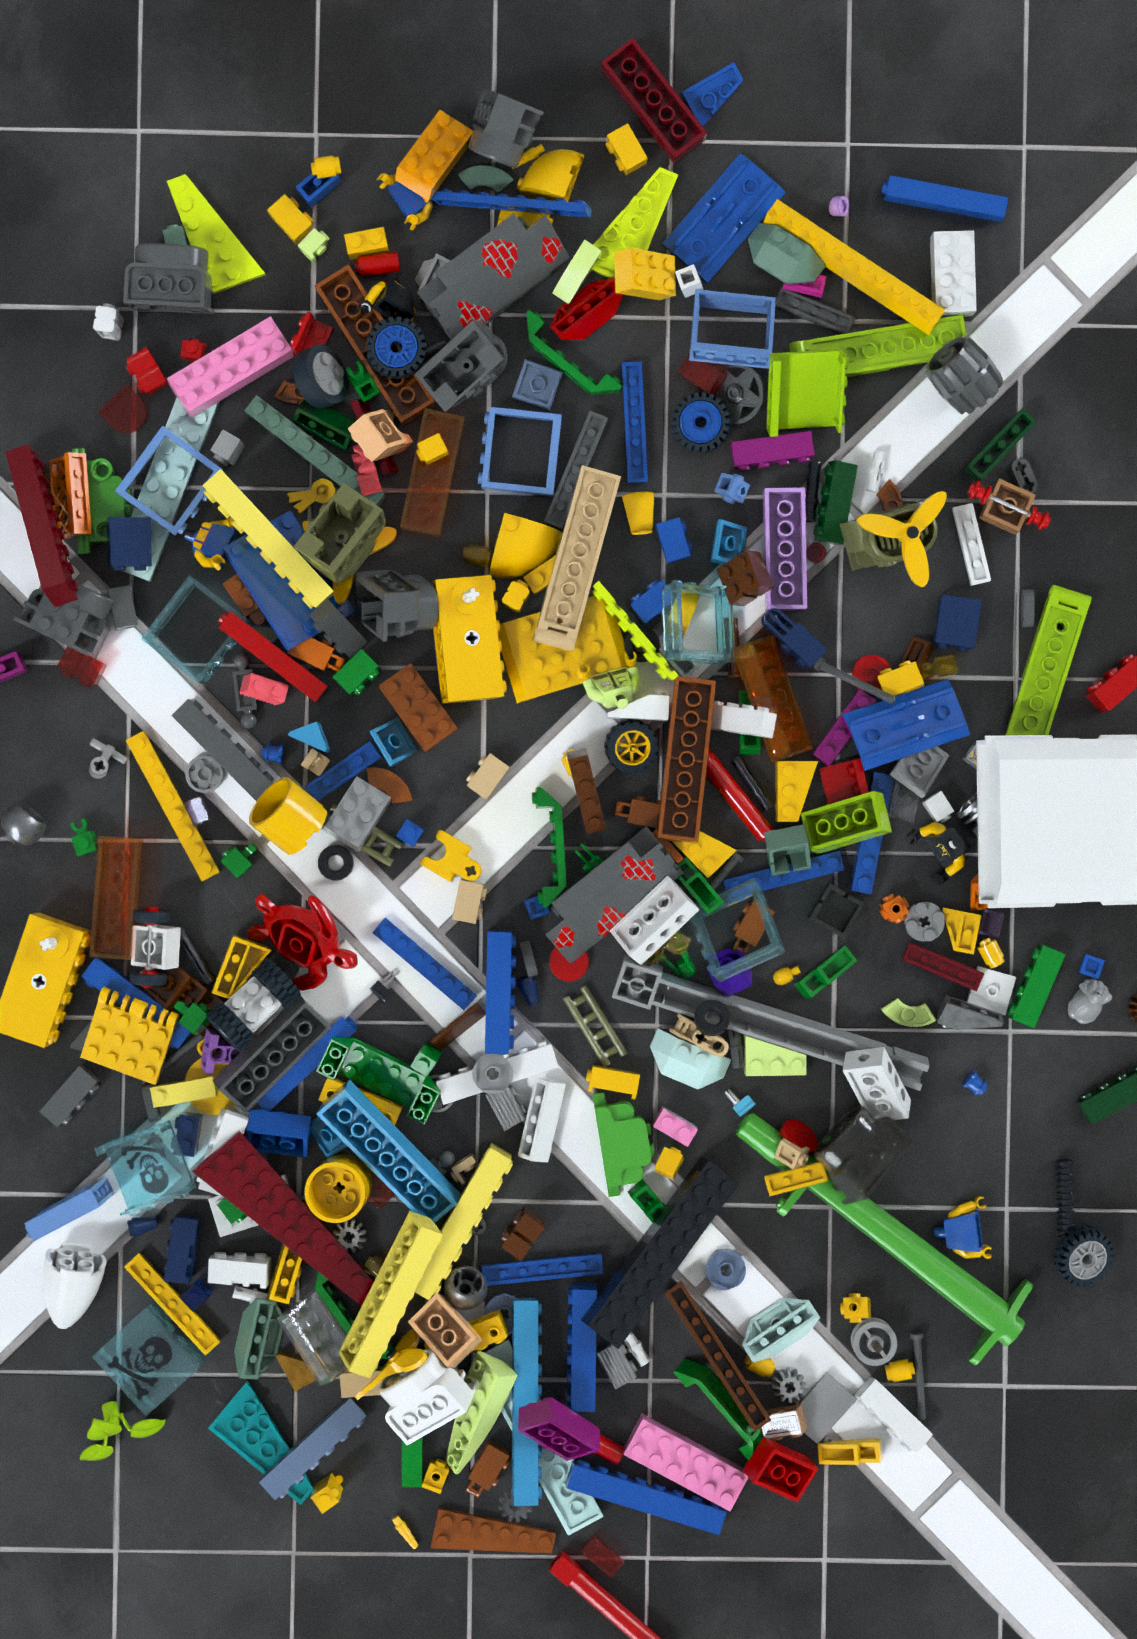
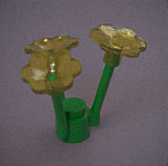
M679 929L674 934L676 937L669 939L667 946L663 944L646 961L654 963L658 959L669 966L677 976L681 974L683 978H690L697 971L687 952L691 939L686 937L685 934H681ZM665 947L673 954L682 955L683 958L678 960L677 967L666 959V956L663 954Z

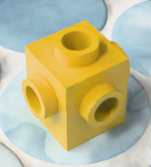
M859 1293L849 1294V1297L843 1298V1302L840 1303L841 1315H844L845 1319H850V1323H862V1319H871L870 1298L861 1297ZM855 1305H857L856 1311L853 1310Z

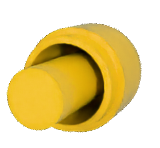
M798 965L791 969L783 967L774 973L773 980L777 985H785L794 979L793 976L801 973Z

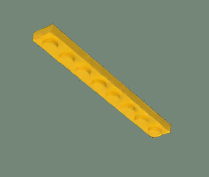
M145 731L127 739L126 742L201 881L203 882L220 873L215 860Z

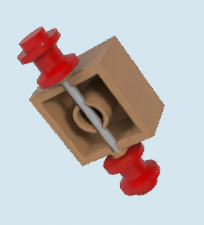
M1002 479L996 480L993 487L989 485L987 488L980 486V481L977 480L975 483L972 482L968 488L969 499L972 500L974 497L981 499V504L984 505L979 519L1014 535L1020 532L1025 518H1027L1026 525L1034 523L1040 531L1042 528L1046 529L1051 521L1048 511L1042 514L1037 511L1036 506H1033L1031 511L1029 510L1036 496L1035 494Z

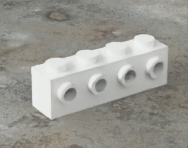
M714 701L711 730L773 738L777 714L770 713L769 708L758 706L757 710H754V706L742 704V708H738L739 704L727 702V705L723 706L724 702Z
M535 1078L518 1152L519 1157L529 1161L548 1163L566 1084L552 1079Z
M869 1377L854 1395L858 1399L857 1403L864 1410L869 1409L873 1413L871 1417L877 1423H883L887 1427L886 1431L893 1438L898 1437L902 1441L900 1445L908 1452L914 1451L918 1453L932 1437L933 1434L876 1379Z

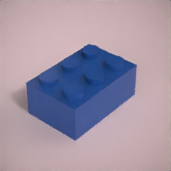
M251 1109L246 1130L247 1139L261 1153L308 1158L311 1141V1116Z

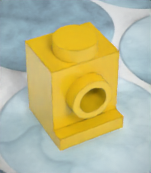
M431 1459L422 1482L423 1488L441 1494L450 1468L445 1461ZM437 1473L440 1475V1478H435L432 1475Z

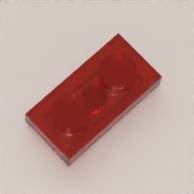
M593 1535L581 1548V1552L610 1578L624 1564V1560L596 1535Z

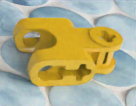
M438 830L436 838L445 845L446 854L440 860L422 857L420 860L421 865L449 882H453L456 875L468 881L479 879L482 874V867L478 862L468 857L472 847L447 832ZM475 866L476 875L472 874L469 876L467 867Z

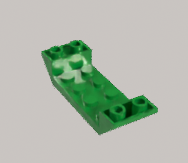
M332 1037L316 1072L332 1080L336 1078L337 1074H340L409 1108L407 1116L424 1125L441 1093V1090L429 1075L425 1077L411 1068L409 1064L356 1038Z

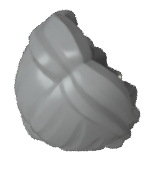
M1093 978L1084 979L1083 983L1079 984L1080 990L1075 993L1068 1003V1015L1081 1024L1093 1022L1102 1011L1103 1004L1112 1000V995L1109 993L1107 986Z

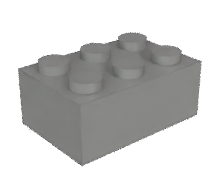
M356 776L324 826V831L359 852L390 804L391 797Z

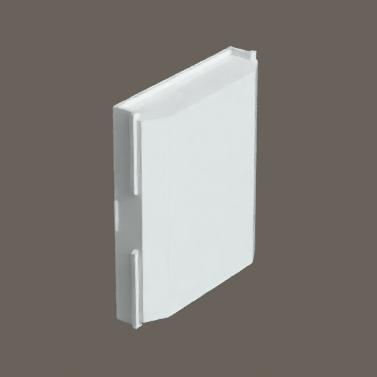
M1052 735L985 736V740L976 741L979 903L987 904L988 908L1054 907L1056 903L1099 901L1102 905L1137 904V735H1100L1098 739H1053Z

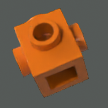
M892 893L883 898V902L879 904L881 907L879 911L884 920L889 922L895 921L897 924L906 919L905 915L909 913L907 908L910 906L904 896L901 897ZM894 905L899 907V911L896 913L892 910Z

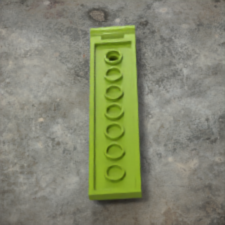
M962 314L941 318L930 335H927L911 323L796 341L790 343L789 348L790 352L842 349L849 361L848 369H845V376L851 377L929 362L933 355L945 344L959 336L967 337Z
M1054 584L1051 586L1022 674V682L1005 735H1049L1091 603V596ZM1057 624L1062 625L1061 631L1057 629Z

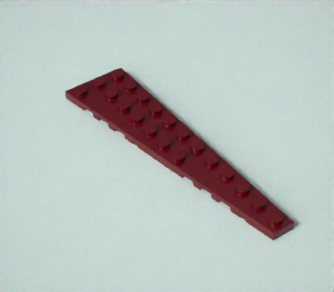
M240 1130L192 1170L195 1175L358 1304L363 1305L374 1281Z

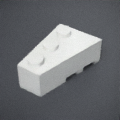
M215 1252L209 1258L208 1283L225 1285L238 1283L243 1284L245 1287H249L250 1284H260V1288L266 1289L271 1281L272 1257H267L265 1253H256L254 1256H246V1253H234L233 1256L226 1255V1252Z

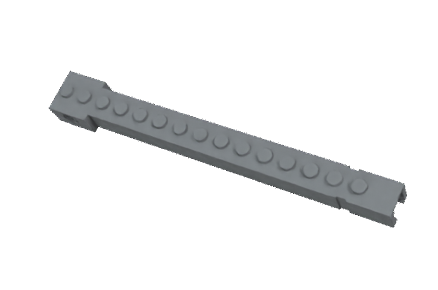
M627 954L623 958L612 992V998L650 1010L651 1006L655 1005L694 1018L695 1011L702 1002L718 1000L730 1012V1024L727 1029L841 1066L844 1065L846 1052L885 1047L903 1085L919 1091L922 1087V1083H920L922 1072H928L930 1066L928 1057L897 1047L892 1048L884 1043L736 995L725 997L714 988L664 973L663 966L649 961H645L640 965ZM708 1011L705 1014L706 1022L714 1025L719 1023L720 1017L717 1012Z

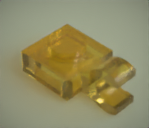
M954 655L934 658V663H924L921 665L923 670L921 672L922 677L925 680L932 678L935 674L938 677L958 674V666Z

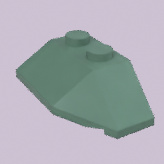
M759 223L748 238L753 263L785 284L813 283L826 267L825 263L809 245L777 225Z
M256 1298L243 1311L234 1349L238 1377L241 1379H259L261 1374L276 1360L285 1318L277 1302L274 1300Z

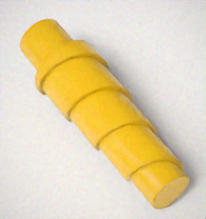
M542 144L535 148L533 146L524 152L518 167L539 157V154L545 151Z
M396 1515L392 1518L393 1523L396 1525L395 1529L398 1530L413 1549H416L419 1544L405 1521H402Z

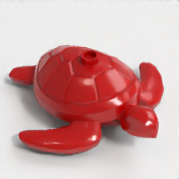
M259 894L255 898L256 907L264 913V925H253L247 931L248 937L256 941L270 939L276 950L286 960L297 966L308 968V973L291 978L300 991L314 989L324 983L328 974L326 965L331 962L342 969H353L358 965L356 953L340 948L335 922L326 906L314 895L308 897V904L311 910L295 905L276 906L263 894Z

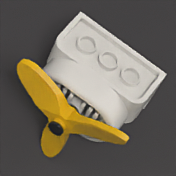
M414 1329L408 1331L395 1349H392L386 1355L388 1362L378 1376L354 1396L359 1400L383 1380L379 1387V1393L390 1405L385 1416L386 1422L406 1445L465 1413L480 1383L478 1380H475L467 1385L463 1380L466 1375L465 1371L461 1369L456 1372L454 1369L447 1367L431 1348L425 1350L416 1349L420 1335Z

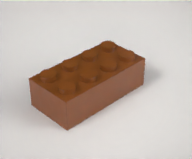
M412 663L378 686L425 752H428L459 730Z

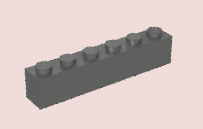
M187 699L171 716L257 801L261 794L274 783L273 780L275 778L268 771L263 772L259 768L261 764L253 756L249 758L245 754L247 750L239 742L235 744L230 739L232 735L225 728L221 730L216 725L218 721L211 714L207 716L202 711L204 707L196 699L194 701Z

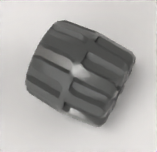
M959 336L945 344L933 355L926 366L927 370L925 373L938 393L962 415L965 412L968 414L973 413L976 407L982 408L986 405L987 399L993 398L997 394L998 388L1003 384V377L993 361L969 336Z

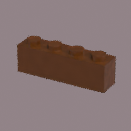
M586 748L566 752L586 833L590 834L605 830L606 825Z

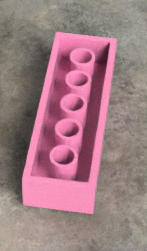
M270 316L168 377L167 380L189 417L193 418L293 358V351Z
M643 1413L640 1415L624 1445L625 1456L728 1511H731L748 1480V1476L743 1471L744 1467Z

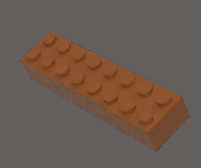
M349 264L316 284V291L360 361L372 376L401 426L406 425L436 406L431 394L415 375L398 380L396 378L390 379L381 375L371 365L366 349L367 338L370 331L383 318L378 311L372 308V305H370V313L366 316L361 317L364 313L363 309L355 312V307L365 302L364 298L367 293ZM394 344L391 350L393 352H400L402 348L399 344Z
M678 676L674 679L657 839L698 843L716 681Z

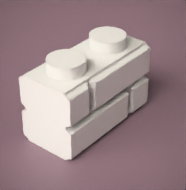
M103 304V306L96 307V319H94L93 329L102 338L120 340L122 333L120 328L123 327L124 318L119 314V310L115 309V306L111 304Z

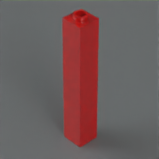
M232 611L228 614L224 612L219 618L218 622L220 625L218 627L314 702L318 700L328 687Z

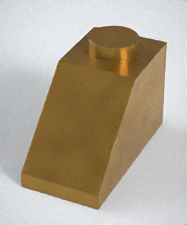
M280 1350L277 1353L276 1358L294 1391L317 1380L319 1370L315 1362L311 1363L307 1357Z

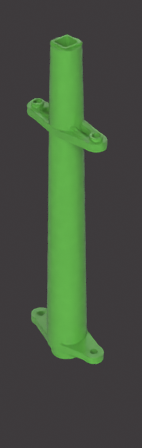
M755 1113L747 1114L735 1129L737 1131L736 1135L780 1171L791 1169L774 1158L780 1141L784 1139L782 1135L780 1136V1132ZM836 1131L833 1134L829 1132L823 1140L825 1144L814 1155H808L809 1159L806 1164L821 1160L825 1164L841 1141L842 1136ZM825 1166L828 1181L789 1191L785 1198L782 1196L776 1203V1212L783 1217L789 1212L806 1188H808L985 1329L967 1359L974 1366L983 1359L997 1341L1004 1346H1008L1021 1333L1025 1321L1017 1314L1033 1288L1031 1282L1024 1279L1005 1301Z

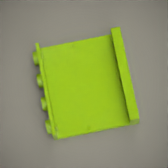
M842 349L769 354L766 429L770 437L778 436V429L835 426L838 433H841L842 425L845 424V415L843 413V407L846 406L844 388H847L845 369H848L849 366L848 357H845Z

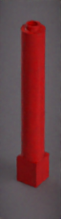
M709 748L706 777L758 841L763 840L765 842L764 832L772 831L774 828Z
M563 1550L549 1564V1571L566 1586L569 1585L630 1639H662L584 1572L580 1565Z

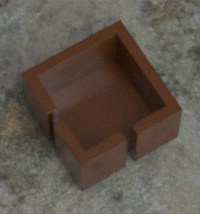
M745 550L716 569L722 585L727 586L724 588L730 605L746 606L757 599V596H762L774 588L762 555L758 551Z
M526 1207L523 1211L519 1210L513 1218V1225L511 1228L506 1227L500 1239L502 1240L501 1247L520 1261L532 1245L529 1243L531 1241L534 1243L545 1228V1221Z

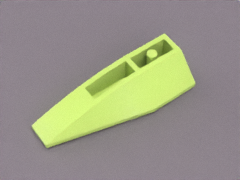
M477 1351L464 1381L467 1385L475 1380H478L480 1383L467 1411L455 1418L445 1462L455 1474L461 1472L485 1440L502 1411L517 1378V1374L507 1362L481 1351Z

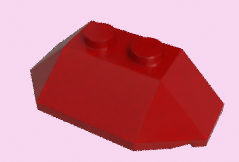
M610 277L607 280L589 283L574 296L570 304L565 302L557 309L550 328L561 340H584L616 315L623 294L615 292V278Z

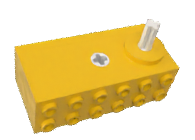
M491 575L434 580L431 584L434 586L438 597L439 615L433 631L441 704L504 697L507 688L505 680L503 681L502 679L504 662L500 660L502 643L501 640H498L497 633L500 632L499 620H496L495 614L498 611L497 600H494L493 592L496 591L495 580H492Z
M39 912L29 915L0 999V1033L43 1048L52 1045L53 1042H57L60 1034L58 1027L65 1020L66 1012L64 1010L66 1004L69 1005L72 1000L73 993H71V989L78 982L79 974L77 972L79 966H83L86 955H84V951L91 944L93 936L90 934L92 930Z

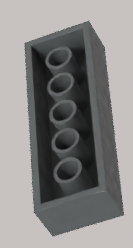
M300 995L287 1009H284L212 1081L228 1099L246 1114L332 1026Z

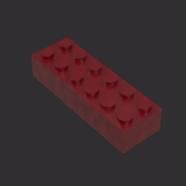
M633 37L601 61V71L674 164L706 140V130Z

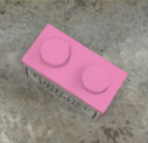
M663 1106L652 1122L653 1127L687 1147L698 1130L697 1126Z

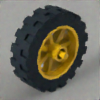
M622 720L616 726H612L611 731L607 733L606 742H604L605 754L617 770L626 774H636L639 771L641 773L647 767L650 768L653 765L652 762L657 759L659 741L655 732L648 724L640 720ZM635 732L633 740H630L628 733ZM623 735L626 737V743L619 742ZM639 735H642L645 741L636 743ZM617 745L626 747V749L618 753ZM646 745L644 753L638 750V747ZM630 752V760H625L622 756ZM637 752L639 755H641L639 758L633 760V753Z

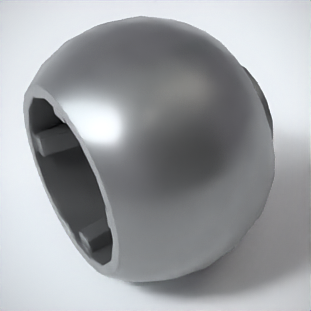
M21 802L10 806L4 812L1 819L4 836L15 845L20 843L28 846L36 843L46 829L44 819L31 807Z
M461 1266L453 1269L444 1282L446 1299L453 1307L460 1310H471L478 1307L487 1295L486 1278L482 1272L472 1266ZM460 1290H465L468 1294H463Z

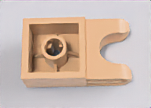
M381 409L366 413L348 428L353 440L360 445L363 454L371 462L401 453L413 443L408 434L400 432L394 425L393 418L396 416L391 409Z

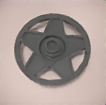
M722 366L712 376L707 393L719 397L727 405L732 416V424H742L755 417L763 405L765 396L764 384L760 375L752 367ZM738 367L746 370L736 378L728 369ZM719 377L722 389L713 394L714 384ZM754 378L759 386V396L750 390ZM744 406L755 407L748 416L740 419Z

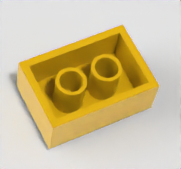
M627 248L614 252L616 293L653 300H663L676 296L675 256L636 248Z

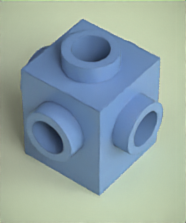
M721 473L714 491L723 496V500L727 503H743L750 484L743 481L744 477L741 475Z

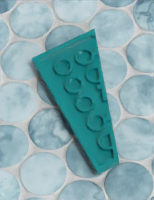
M248 1380L208 1427L210 1431L263 1474L290 1450V1447ZM304 1473L305 1477L298 1484L293 1483L289 1487L290 1491L287 1493L300 1505L314 1489L306 1473Z

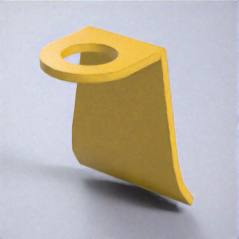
M634 492L623 495L622 500L631 534L653 533L654 493Z

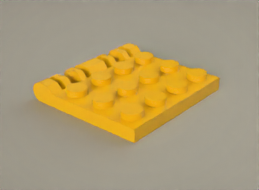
M103 986L80 1058L156 1085L179 1019V1014L171 1011L165 1024L168 1010L163 1009L159 1021L153 1020L156 1006L152 1004L147 1017H145L148 1003L137 998L133 999L128 1011L131 996L126 995L123 998L120 1008L115 1006L119 992L113 991L111 995L112 989Z

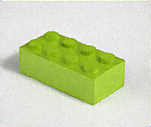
M876 791L801 813L809 842V851L812 853H824L892 832L883 793Z

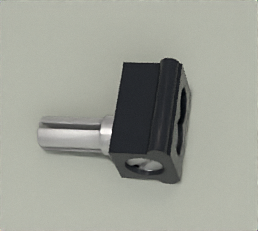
M393 971L383 980H378L369 989L382 1003L392 995L386 987L396 977V974L386 983L385 981L394 973Z

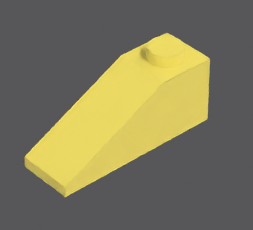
M215 1076L164 1083L151 1087L153 1108L218 1096L217 1087L212 1081Z

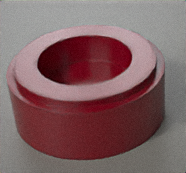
M812 543L806 549V558L811 563H820L826 556V549L820 543Z

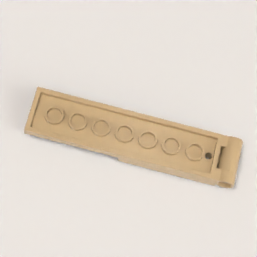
M581 465L533 641L573 651L621 476ZM558 618L562 619L560 624L557 623Z

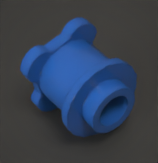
M270 742L267 743V746L263 745L262 757L265 758V762L269 760L282 764L285 745H271Z
M972 1070L961 1085L964 1088L970 1089L974 1096L977 1094L982 1095L988 1087L986 1085L987 1080H983L977 1075L978 1073L975 1070Z

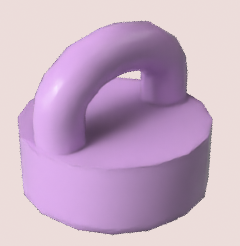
M833 197L829 204L830 214L832 216L847 215L849 211L847 197Z

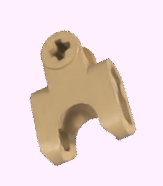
M677 1014L679 1019L674 1028L669 1029V1032L690 1041L714 1056L723 1057L728 1052L729 1045L720 1035L707 1036L703 1034V1039H697L696 1035H700L701 1032L697 1029L694 1021L682 1014ZM721 1042L720 1048L714 1049V1043Z

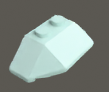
M657 1028L650 1045L662 1075L695 1089H700L723 1079L731 1062V1059L725 1056H714L695 1044Z
M783 1297L750 1320L742 1346L752 1362L775 1357L808 1335L820 1319V1316L809 1300Z

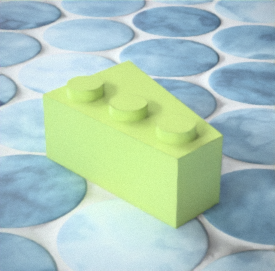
M744 1034V1074L746 1076L806 1075V1054Z

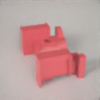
M360 445L353 446L354 452L357 454H353L352 459L356 472L359 474L357 481L362 496L381 492L382 488L375 462H371L365 457Z

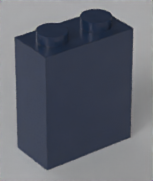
M151 517L107 518L108 567H114V571H126V567H134V571H146V567L152 566Z
M940 595L932 644H937V648L949 649V646L957 647V651L969 652V649H974L982 600Z

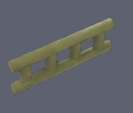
M333 804L330 811L334 812L338 805ZM324 822V824H323V826H322L321 829L324 830V826L326 825L327 822ZM374 827L360 850L390 867L394 861L389 858L394 847L401 849L404 842ZM377 837L387 842L382 853L372 848Z
M584 985L580 988L582 992L580 996L572 1000L570 995L563 998V1001L602 1065L606 1067L611 1064L608 1059L610 1056L618 1052L622 1057L628 1052L588 986ZM587 1001L593 1011L582 1017L577 1006ZM598 1018L603 1028L593 1034L587 1024ZM608 1035L614 1045L603 1051L598 1040Z

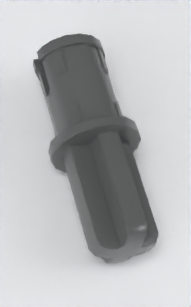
M728 1029L729 1050L731 1049L733 1068H743L745 1066L744 1046H742L741 1033L735 1031L734 1034L733 1030Z

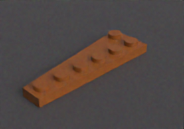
M439 1507L430 1548L552 1553L556 1531Z

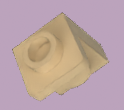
M312 748L301 765L320 776L329 764L330 759Z
M782 1139L774 1158L794 1170L807 1163L810 1148L807 1146L799 1148L790 1141Z
M473 1153L452 1165L451 1169L453 1171L450 1173L456 1182L460 1181L462 1185L466 1183V1179L461 1172L464 1170L466 1173L475 1167L476 1157Z

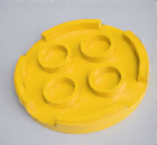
M200 1058L189 1068L185 1080L209 1076L216 1077L229 1063H215L213 1073H205L200 1066ZM218 1088V1096L189 1101L198 1111L208 1115H219L221 1108L225 1109L226 1104L236 1107Z

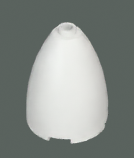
M63 1243L59 1248H49L46 1251L43 1266V1293L48 1313L53 1323L60 1329L71 1327L82 1317L94 1300L100 1287L106 1267V1258L103 1254L97 1255L91 1252V1247L74 1243Z

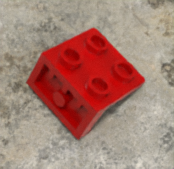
M307 312L306 316L302 315L298 326L300 329L298 334H294L291 339V349L295 356H297L300 351L314 345L322 344L327 346L334 329L315 320L312 313Z
M860 758L819 768L827 805L869 792Z

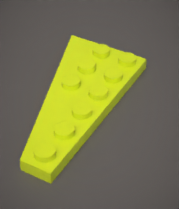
M659 167L639 193L633 197L626 208L620 212L593 244L602 253L591 271L608 278H615L614 252L627 248L648 251L678 174Z
M186 174L167 181L190 245L201 247L208 251V273L212 278L213 294L266 275Z
M600 581L596 582L592 586L594 588L592 591L593 595L598 601L602 599L607 604L604 608L611 616L616 615L620 620L617 624L624 632L629 631L633 636L630 640L637 648L642 647L645 651L643 656L650 664L655 663L658 667L656 672L664 680L666 678L674 680L679 676L675 670L671 671L669 669L668 662L660 653L655 652L656 648L637 625L629 620L630 618L627 613L616 604L615 599Z

